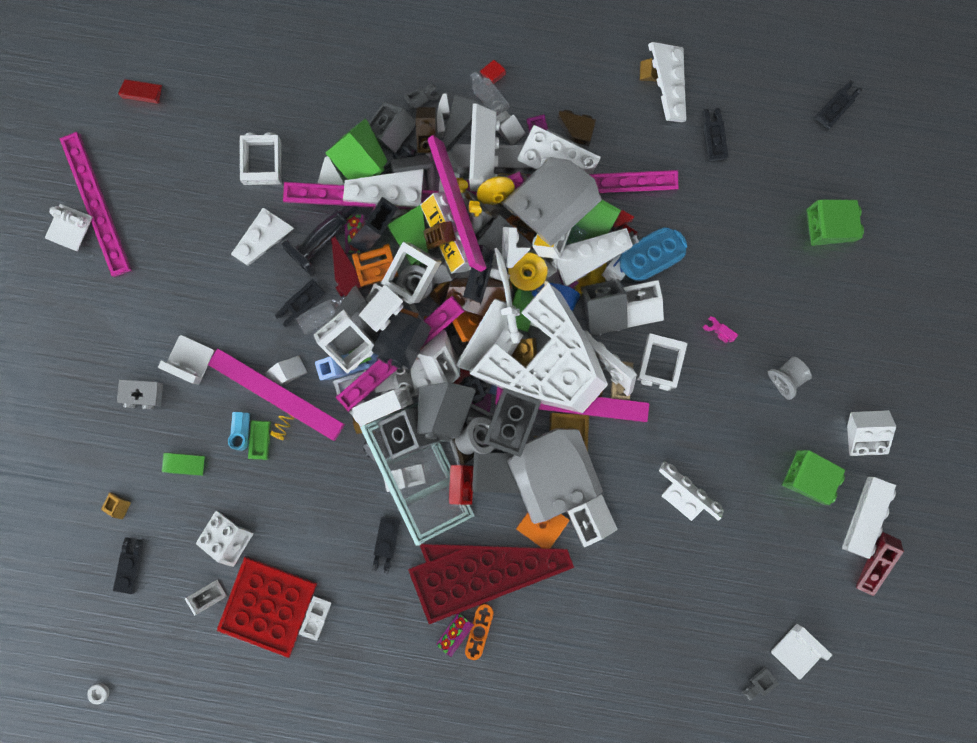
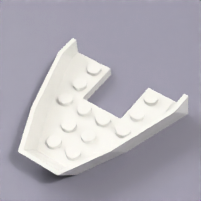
M546 280L544 282L545 286L521 313L551 339L526 367L495 342L475 367L470 368V374L502 389L505 387L541 401V404L583 413L606 388L608 383L592 344L563 295Z

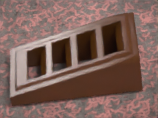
M452 221L439 223L423 231L428 250L456 241Z

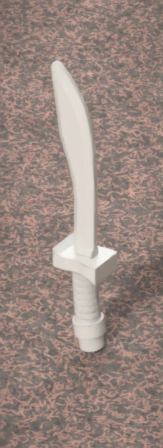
M495 248L507 301V308L501 309V313L508 316L511 332L510 338L513 344L521 342L520 333L517 329L515 316L520 315V309H514L512 306L506 265L500 251Z

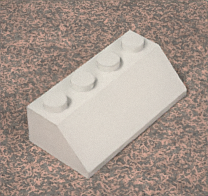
M473 103L469 181L470 191L477 192L483 182L497 177V174H494V167H498V156H495V149H499V137H495V132L499 131L500 119H496L495 111Z

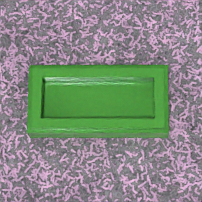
M251 420L248 459L268 460L271 421Z

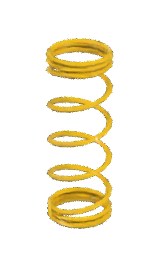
M278 416V417H279L281 420H283L285 423H287V422H286L284 419H282V418L294 419L293 416H291L292 418L284 417V416ZM287 423L289 426L275 424V426L282 430L285 434L271 431L270 435L280 440H284V437L282 435L287 434L283 429H281L277 425L283 427H290V424Z

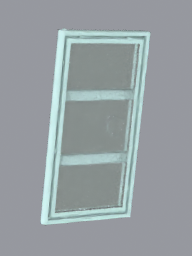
M415 403L367 425H362L360 428L417 546L475 515L470 505L449 504L451 465L440 443L391 460L378 423L405 409L418 407V403Z

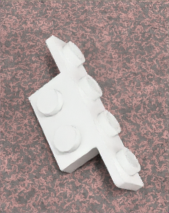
M666 461L662 463L659 471L673 482L663 492L662 497L691 521L703 509L708 511L717 520L722 518L724 510L718 502L710 499L706 492L698 489L688 477L681 475L674 465L668 464Z

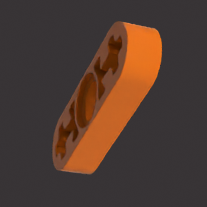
M487 603L480 604L475 612L474 626L470 630L465 647V655L470 660L479 659L483 653L493 618V608ZM484 607L488 608L490 615L485 616L484 622H488L487 625L482 622H476V619L481 621L482 614L479 611L483 610ZM475 627H483L485 634L482 637L475 636L473 632ZM471 638L476 641H483L482 644L478 642L477 650L479 653H475L474 656L468 650L473 648L474 641H470Z

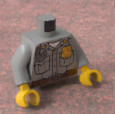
M456 178L474 233L476 234L492 218V215L485 204L478 200L476 195L466 190L468 182L463 178Z

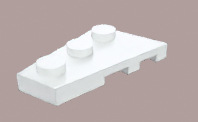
M262 208L231 255L249 266L266 253L269 248L282 241V238L295 231V228L265 208Z

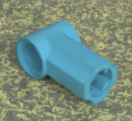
M232 413L231 434L228 438V444L232 449L243 451L249 446L250 413ZM238 437H242L243 442L241 446L237 447L235 440Z

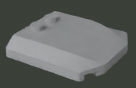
M550 157L501 203L515 217L518 216L551 247L591 211L602 198L595 179L571 160Z
M556 428L526 442L521 457L513 455L507 461L530 519L534 524L545 522L596 498L603 492L580 431L577 429Z

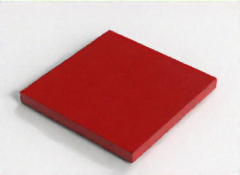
M245 556L216 631L289 658L318 583Z

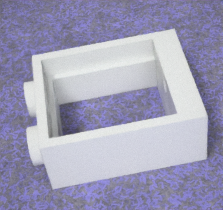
M267 132L264 135L246 133L245 136H240V181L244 185L282 184L281 139L275 133ZM274 145L275 172L249 173V146Z
M403 242L381 284H386L395 293L403 296V301L409 304L420 303L441 261L412 243ZM406 254L411 255L428 266L413 294L392 282Z
M342 310L314 334L317 344L347 374L351 370L356 369L364 359L373 355L371 350L375 345L374 341L345 310ZM351 326L364 342L343 359L329 343Z
M651 333L647 335L637 375V380L641 381L640 384L652 386V384L660 385L659 389L671 391V388H677L687 343ZM652 345L679 351L672 381L645 375Z
M403 386L353 407V416L355 421L362 426L409 406L414 402L407 386Z

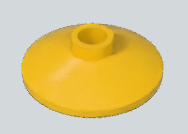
M498 176L490 178L479 186L477 190L478 200L486 205L499 204L515 190V185L507 177Z
M526 253L512 268L508 269V275H510V281L515 287L524 291H532L542 286L545 282L547 266L545 261L537 254ZM530 271L531 276H525L524 272Z

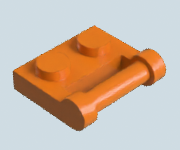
M389 243L383 245L384 247L365 253L352 254L361 287L382 282L394 260ZM386 254L387 259L361 266V261Z

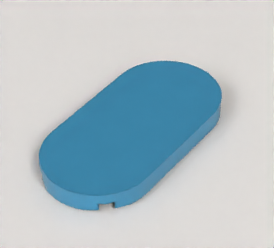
M660 228L643 237L631 249L622 253L619 260L620 267L628 277L634 280H647L680 262L686 254L687 241L675 229Z

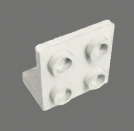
M180 335L168 361H161L158 368L199 385L215 351Z
M215 511L197 540L196 545L218 563L234 567L254 533L235 525L223 514Z
M798 624L771 651L798 679H802L820 658L827 661L832 656L804 627Z

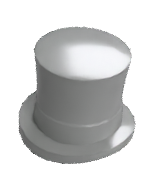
M419 265L406 267L400 273L397 285L413 294L426 269ZM431 281L421 301L430 297L437 284H433V281Z
M794 356L778 370L770 369L767 372L775 387L788 400L793 399L796 396V389L812 377L806 364Z
M478 417L471 420L468 426H463L459 438H455L457 448L464 454H472L474 452L479 454L490 453L494 447L483 442L491 420Z

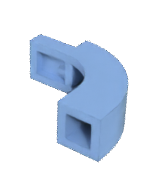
M373 353L371 356L372 360L360 364L348 374L331 357L316 361L320 381L330 380L365 371L378 361L376 359L378 355ZM349 354L340 355V356L344 359V358H345L346 356H348Z

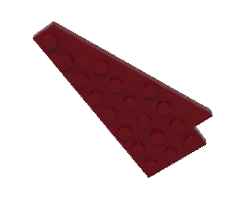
M423 543L420 545L426 562L411 567L408 571L428 624H432L574 568L568 550L565 548Z

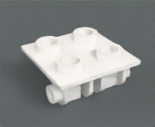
M62 204L59 207H51L50 214L54 218L45 238L78 251L93 217Z

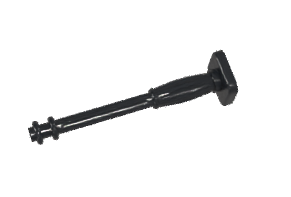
M410 144L408 146L402 145V151L399 154L394 153L393 159L415 157L417 151ZM390 163L380 175L392 174ZM344 206L339 211L335 210L332 215L320 223L307 236L301 245L298 244L295 247L290 241L285 239L281 243L283 249L311 276L315 273V269L309 261L312 258L311 256L331 241V238L347 224V219L360 207Z

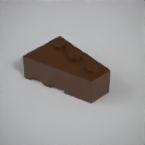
M454 278L450 282L445 299L446 301L453 296L465 311L485 316L494 299L507 302L503 281L494 280V278L488 279L481 303L463 297L468 278ZM509 278V285H510V290H511L512 282L510 281V278Z

